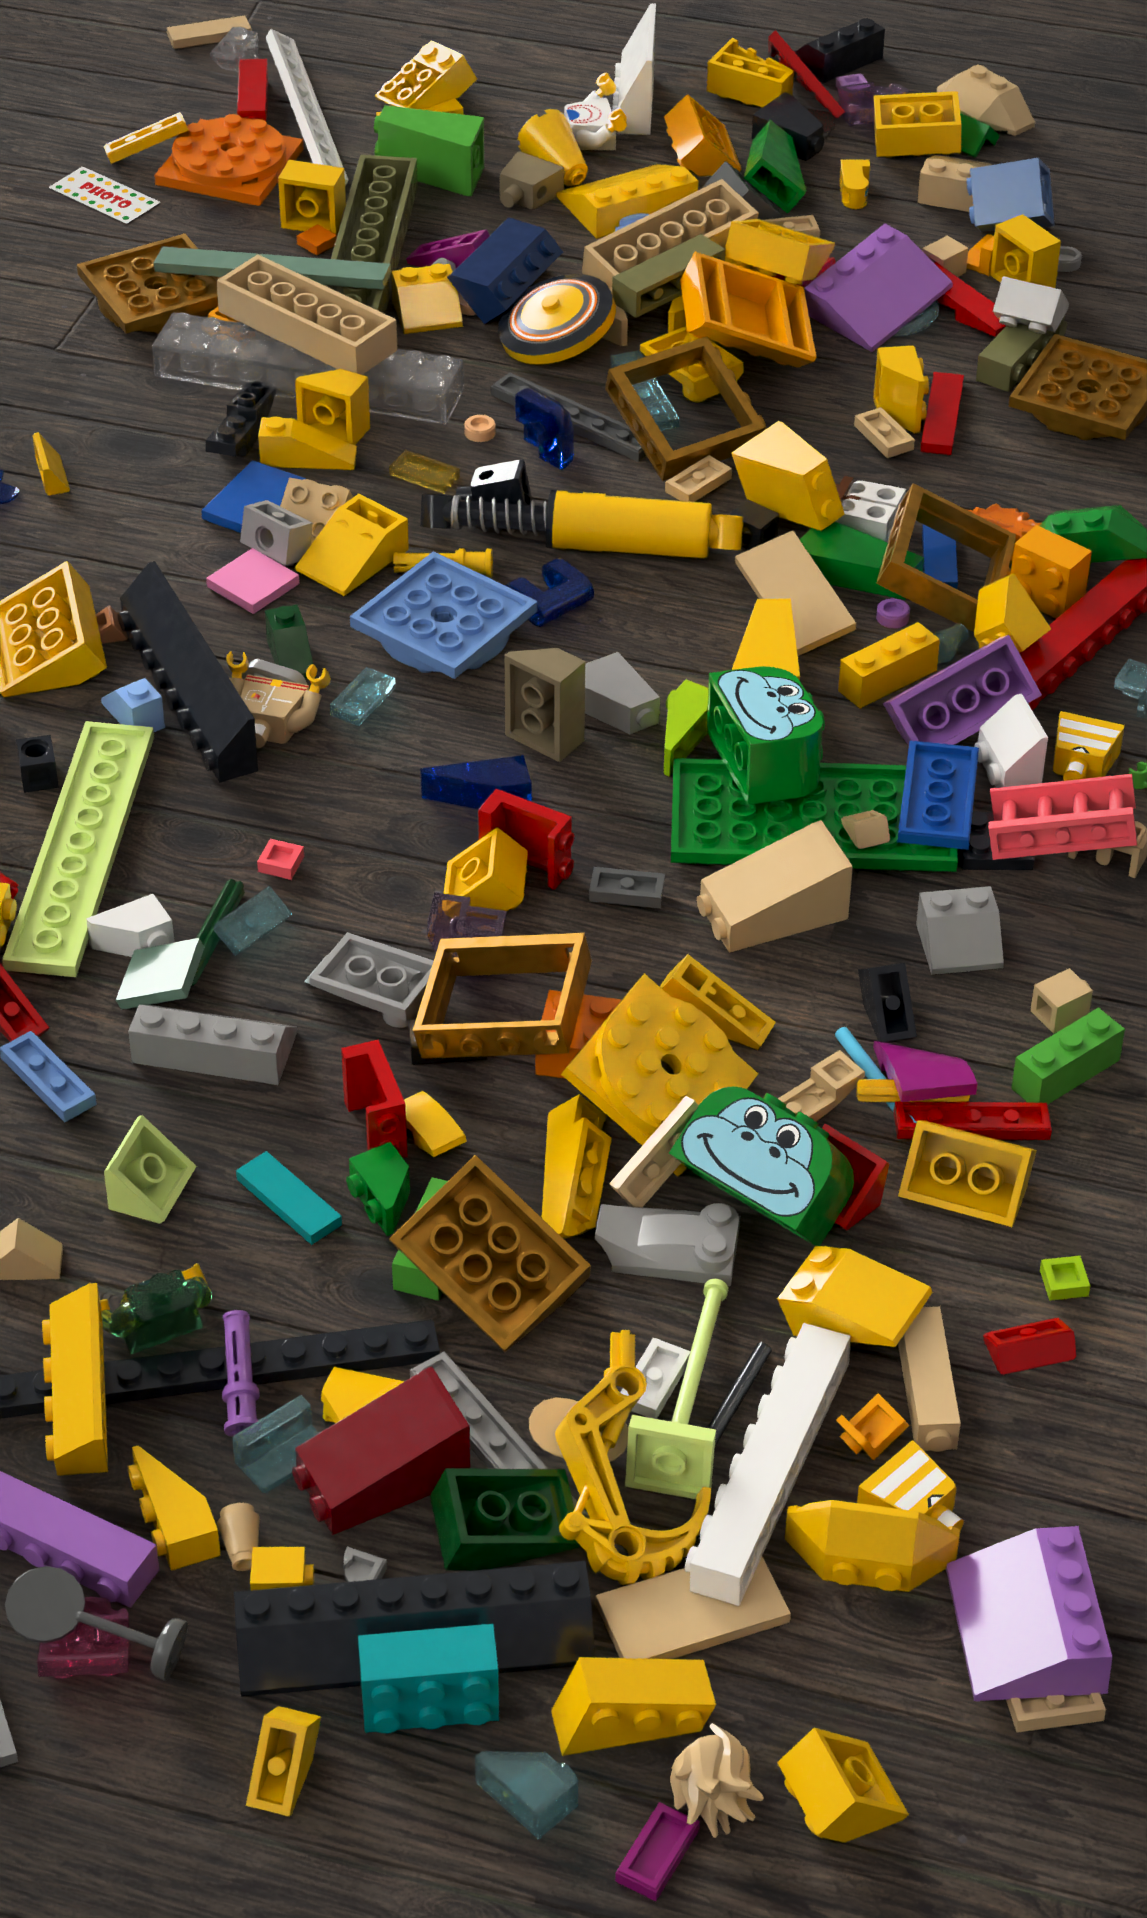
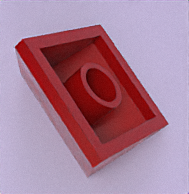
M824 1124L822 1129L830 1134L827 1140L846 1156L853 1169L854 1186L852 1194L835 1221L836 1224L849 1230L881 1205L890 1163L829 1125Z

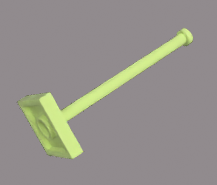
M710 1279L705 1283L703 1293L706 1298L672 1421L637 1415L631 1416L628 1428L625 1487L696 1499V1495L703 1487L711 1488L716 1430L688 1425L720 1304L721 1301L726 1299L728 1294V1285L720 1279Z

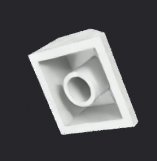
M1003 276L993 313L1000 319L999 323L1017 327V323L1028 325L1030 331L1046 334V330L1056 331L1068 310L1069 302L1060 289Z
M1017 694L980 727L978 742L974 745V747L979 748L978 762L984 765L990 784L995 785L996 788L1042 783L1048 736L1024 696Z

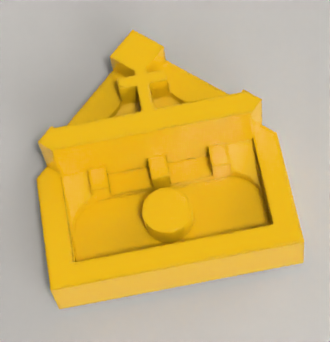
M334 1367L321 1393V1401L324 1403L322 1418L325 1421L337 1423L404 1381Z

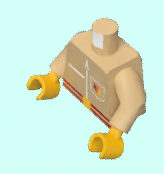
M232 651L227 654L226 661L232 672V678L229 679L255 719L257 748L263 747L266 741L281 744L287 743L294 733L313 723L322 697L319 694L320 689L327 687L331 679L326 668L323 669L321 677L315 679L317 675L316 666L312 664L307 668L306 676L311 682L309 689V685L248 674L245 679H242V674L249 667L245 652H243V661L239 665L232 664Z

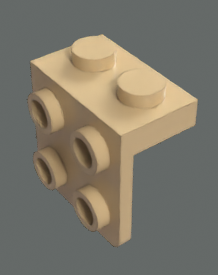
M289 477L280 507L313 523L311 546L337 508L352 499L353 495L350 490L342 486H329L309 479L300 480Z

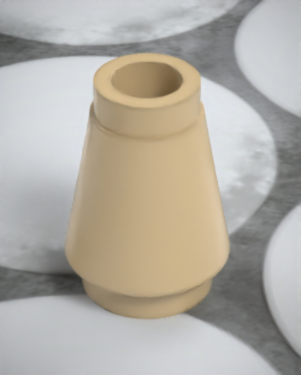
M234 1503L224 1507L220 1511V1518L217 1521V1526L232 1562V1568L237 1571L251 1570L252 1547H258L260 1516L254 1512V1507L248 1503Z

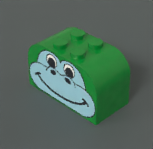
M768 666L709 673L707 734L747 804L799 798L812 793L819 785L820 761L823 758L822 731L825 728V720L822 711L818 710L814 705L811 693L806 692L800 680L789 671Z
M725 1087L709 1094L699 1104L669 1154L709 1183L810 1244L820 1246L847 1204L854 1186L852 1166L846 1156L827 1140L830 1134L820 1128L816 1121L799 1111L797 1114L786 1108L787 1105L769 1093H766L764 1098H761L745 1088Z

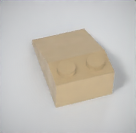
M942 155L927 158L920 172L917 203L969 212V208L973 206V197L968 194L967 178H971L970 169L992 164Z

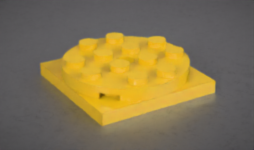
M645 973L561 1073L565 1079L641 1145L649 1139L685 1096L693 1099L699 1105L704 1098L718 1089L725 1087L747 1089L759 1074L733 1051L726 1034L706 1014L691 1003L671 997ZM661 1061L669 1064L673 1069L674 1075L667 1073L663 1069ZM681 1163L673 1173L678 1177L687 1167Z

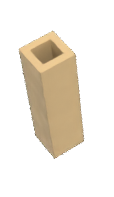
M940 1306L923 1307L898 1343L913 1439L923 1451L940 1452L957 1449L961 1423Z

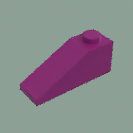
M487 229L421 244L406 260L408 264L427 267L431 266L439 258H445L453 262L457 268L490 235Z

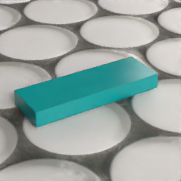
M267 1151L236 1170L237 1180L311 1245L342 1225V1216Z

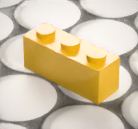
M917 622L841 659L838 691L858 708H862L937 671L940 639Z

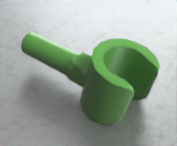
M1138 762L1137 771L1129 768V774H1132L1135 789H1147V763Z

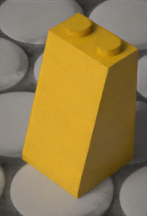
M776 422L731 453L747 500L749 499L779 513L780 518L822 531L845 515L827 458L783 422Z
M791 598L756 600L732 670L759 666L776 667L791 672L800 680Z

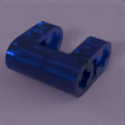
M556 558L542 566V576L549 587L544 592L523 577H519L505 585L537 601V612L528 619L537 627L555 620L594 598V589L590 580L561 558Z

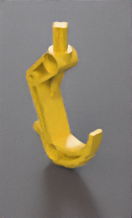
M621 1330L620 1333L612 1332L610 1334V1368L604 1371V1378L568 1411L555 1432L558 1446L580 1494L574 1511L565 1516L560 1523L559 1531L565 1539H575L587 1552L589 1564L595 1574L600 1571L608 1578L617 1580L622 1585L634 1584L639 1576L644 1580L663 1575L665 1570L671 1571L680 1564L682 1558L688 1555L690 1548L696 1543V1537L700 1534L702 1523L708 1514L711 1499V1488L703 1487L696 1495L695 1508L690 1520L675 1529L657 1531L630 1525L607 1455L609 1449L616 1446L630 1411L642 1397L647 1386L643 1373L635 1367V1335L630 1334L629 1330ZM616 1386L624 1388L629 1396L620 1393ZM584 1507L586 1508V1511L590 1519L585 1518L582 1514ZM615 1544L623 1546L629 1556L620 1554L616 1550Z

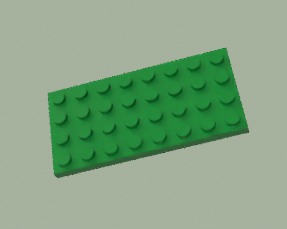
M674 758L671 863L731 865L821 820L855 869L957 872L958 858L957 848L897 842L906 765L820 763L819 785L812 793L799 798L748 805L723 760ZM870 810L886 816L890 841L862 849L854 845L841 822V819L845 816Z

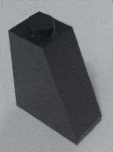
M784 92L753 114L752 139L772 120L792 137L799 159L807 161L822 150L824 145V125L790 93Z

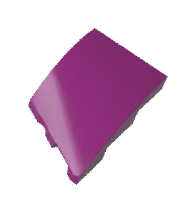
M874 1041L873 1048L880 1070L886 1071L888 1079L894 1080L901 1102L976 1095L978 1083L970 1066L962 1058Z

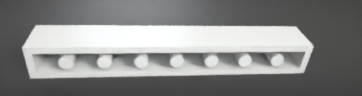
M803 1323L797 1338L791 1337L785 1351V1363L783 1366L778 1365L772 1377V1391L770 1395L764 1394L761 1398L757 1412L756 1425L749 1424L743 1442L744 1450L742 1454L736 1453L731 1462L729 1470L730 1480L727 1485L721 1484L715 1499V1512L713 1516L706 1515L700 1531L701 1541L698 1547L692 1546L688 1552L685 1571L690 1573L691 1592L737 1606L740 1605L849 1365L850 1335Z

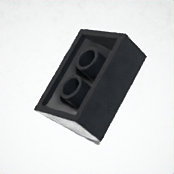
M861 19L854 24L842 27L833 33L821 36L805 44L795 53L814 76L824 84L836 77L883 58L885 28L875 23L872 19Z

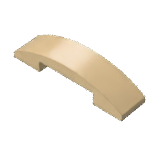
M839 1050L811 1067L810 1079L778 1099L787 1105L786 1108L797 1114L799 1111L817 1122L850 1094L857 1086L858 1080L865 1077V1071Z

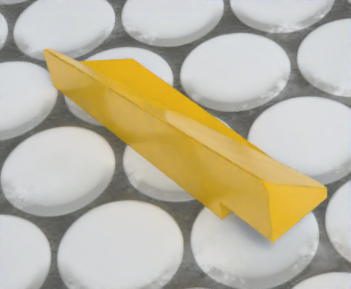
M580 1094L552 1109L548 1114L542 1219L563 1239L586 1233L596 1227L612 1139L602 1131L606 1114Z

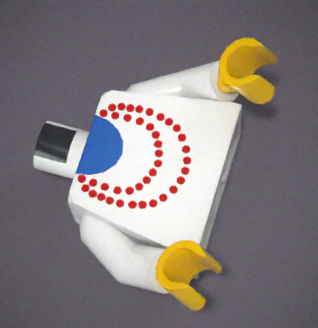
M603 73L596 81L599 86L597 91L593 90L583 102L567 104L564 107V115L570 124L580 150H616V131L621 132L627 126V117L623 110L619 108L612 112L608 99L602 98L604 95L609 96L616 91V85L609 74Z

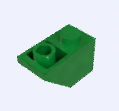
M390 1141L349 1158L350 1175L346 1177V1183L351 1195L354 1198H360L365 1206L369 1220L373 1224L378 1223L386 1236L394 1233L410 1194L409 1166Z

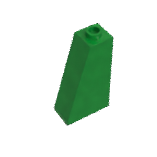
M770 120L752 141L744 179L786 213H789L805 195L806 187L792 137Z
M836 521L822 531L811 528L799 539L830 585L906 600V598L876 584L888 542ZM907 551L904 563L923 572L924 557Z

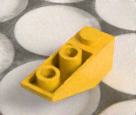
M140 1446L132 1447L134 1464L128 1466L129 1478L134 1491L142 1490L144 1497L139 1498L140 1507L145 1522L154 1523L156 1530L151 1531L153 1543L157 1547V1555L166 1556L171 1571L221 1556L218 1529L206 1497Z

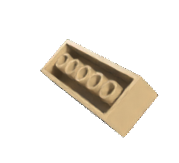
M720 179L585 246L582 274L596 277L605 282L608 287H612L613 276L700 234L725 248L731 221L758 219L759 212L723 179Z
M258 254L217 280L218 308L220 313L336 369H343L363 375L397 351L396 319Z

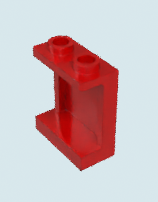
M495 789L478 809L479 840L498 827L528 850L527 864L547 871L548 887L556 889L563 879L569 878L574 867V860L571 859V847L574 842L572 816Z
M379 1040L341 1048L344 1102L348 1112L366 1108L367 1149L371 1150L391 1141L402 1158L407 1157L406 1104Z

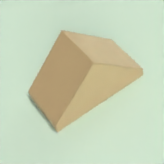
M17 1218L0 1231V1280L60 1279L63 1255L62 1243Z

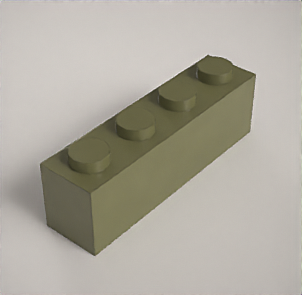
M700 234L612 277V295L618 307L637 318L682 296L680 279L695 251L725 261L726 249Z
M1065 315L1056 331L1046 330V334L1030 331L1028 325L1017 323V327L1006 326L979 354L976 381L1009 392L1017 382L1020 383L1053 335L1064 336L1067 329Z

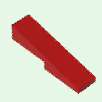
M934 262L953 282V287L935 302L955 309L956 321L997 337L1007 325L999 323L1000 319L993 313L995 303L946 268Z

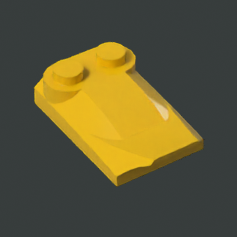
M684 326L640 344V352L645 356H649L700 338L688 333L687 326ZM710 340L712 345L719 349L723 362L728 369L734 372L737 381L743 374V362ZM701 363L668 373L682 384L683 395L692 402H703L707 398L720 393Z

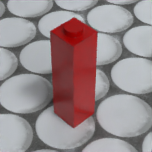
M240 59L237 115L241 118L261 119L267 123L269 84L267 59Z

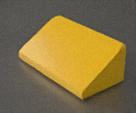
M34 433L35 458L45 492L48 495L69 492L70 487L60 455L40 433Z

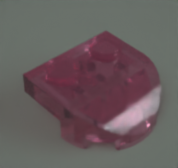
M84 1598V1612L129 1628V1615L125 1608L119 1611L111 1608L110 1601L105 1598ZM80 1622L72 1633L61 1640L40 1643L37 1659L38 1677L52 1676L58 1679H65L73 1675L97 1674L107 1677L117 1673H128L131 1642L128 1639Z

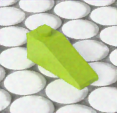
M686 679L676 690L670 692L666 700L668 712L664 749V775L669 777L673 773L674 758H686L707 735L708 688Z

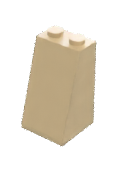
M822 820L817 821L701 879V892L697 896V906L700 914L703 917L706 916L710 921L715 938L722 940L729 953L847 920L853 866Z

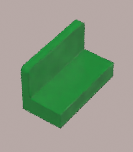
M960 113L961 152L976 157L984 142L995 146L1000 135L991 126Z

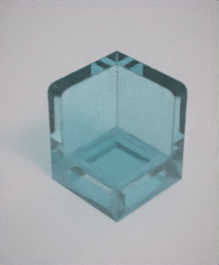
M1128 659L1115 678L1114 688L1121 690L1125 695L1139 699L1136 716L1144 718L1147 713V665Z

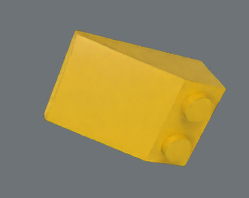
M815 1246L777 1299L794 1336H798L803 1323L850 1335V1342L896 1347L933 1292L929 1285L851 1249Z

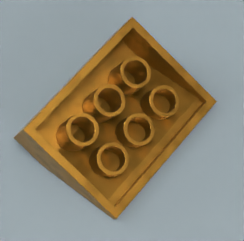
M476 1155L389 1238V1241L504 1352L509 1350L561 1306L590 1277L591 1265Z

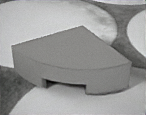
M350 1547L346 1548L343 1559L346 1582L383 1578L387 1570L386 1559Z

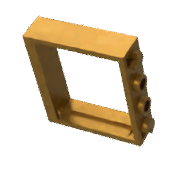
M707 336L611 368L608 371L605 389L662 481L676 476L708 455L718 461L732 457V452L766 430L763 417L757 415L751 405L748 394L741 390L734 372L727 368L722 360L719 349L712 345ZM701 363L738 420L741 428L673 451L632 385Z
M913 483L898 505L876 584L974 632L977 599L904 563L915 521L990 557L991 561L984 586L1011 575V568L1009 566L1013 559V546L1016 534Z
M585 933L440 939L413 1028L421 1058L569 1053L592 963ZM573 947V951L569 953L568 948ZM457 952L458 957H453L452 953ZM567 972L555 1020L443 1024L457 976ZM546 1030H556L555 1032H546Z

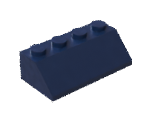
M507 218L447 278L483 324H486L506 311L563 251L545 228Z

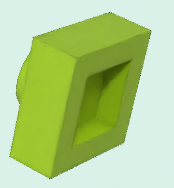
M1081 1256L1041 1260L1040 1273L1049 1301L1089 1296L1090 1283Z

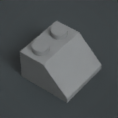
M991 886L919 893L916 926L931 975L1003 968L1004 959L999 909Z

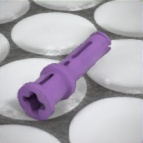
M233 1310L223 1315L228 1384L222 1391V1399L227 1403L228 1421L224 1424V1432L226 1435L236 1438L254 1436L262 1430L261 1421L257 1419L256 1401L260 1397L259 1388L252 1381L250 1316L248 1312L243 1310Z

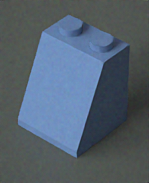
M1039 158L970 169L971 178H967L968 194L973 197V206L969 208L971 223L975 224V227L980 231H995V225L1022 214L1040 227L1055 226L1050 169Z

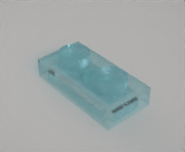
M366 667L330 704V715L360 726L395 689V678Z
M268 886L218 921L212 929L231 952L237 956L285 922L292 912L272 888Z

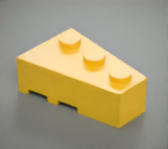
M731 38L708 61L707 92L717 94L719 97L735 99L746 105L764 107L784 92L790 93L793 96L794 70L770 57L766 60L758 57L757 50L751 47L748 48V51L738 46V40Z
M579 1657L551 1713L561 1754L565 1756L700 1732L714 1710L716 1702L704 1660Z

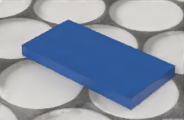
M909 741L897 842L969 850L979 748Z

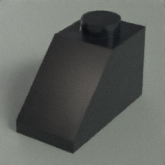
M905 963L858 969L863 1005L878 1041L888 1042L917 1037Z

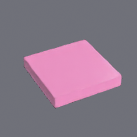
M254 548L206 578L208 588L252 614H255L300 584L299 574Z

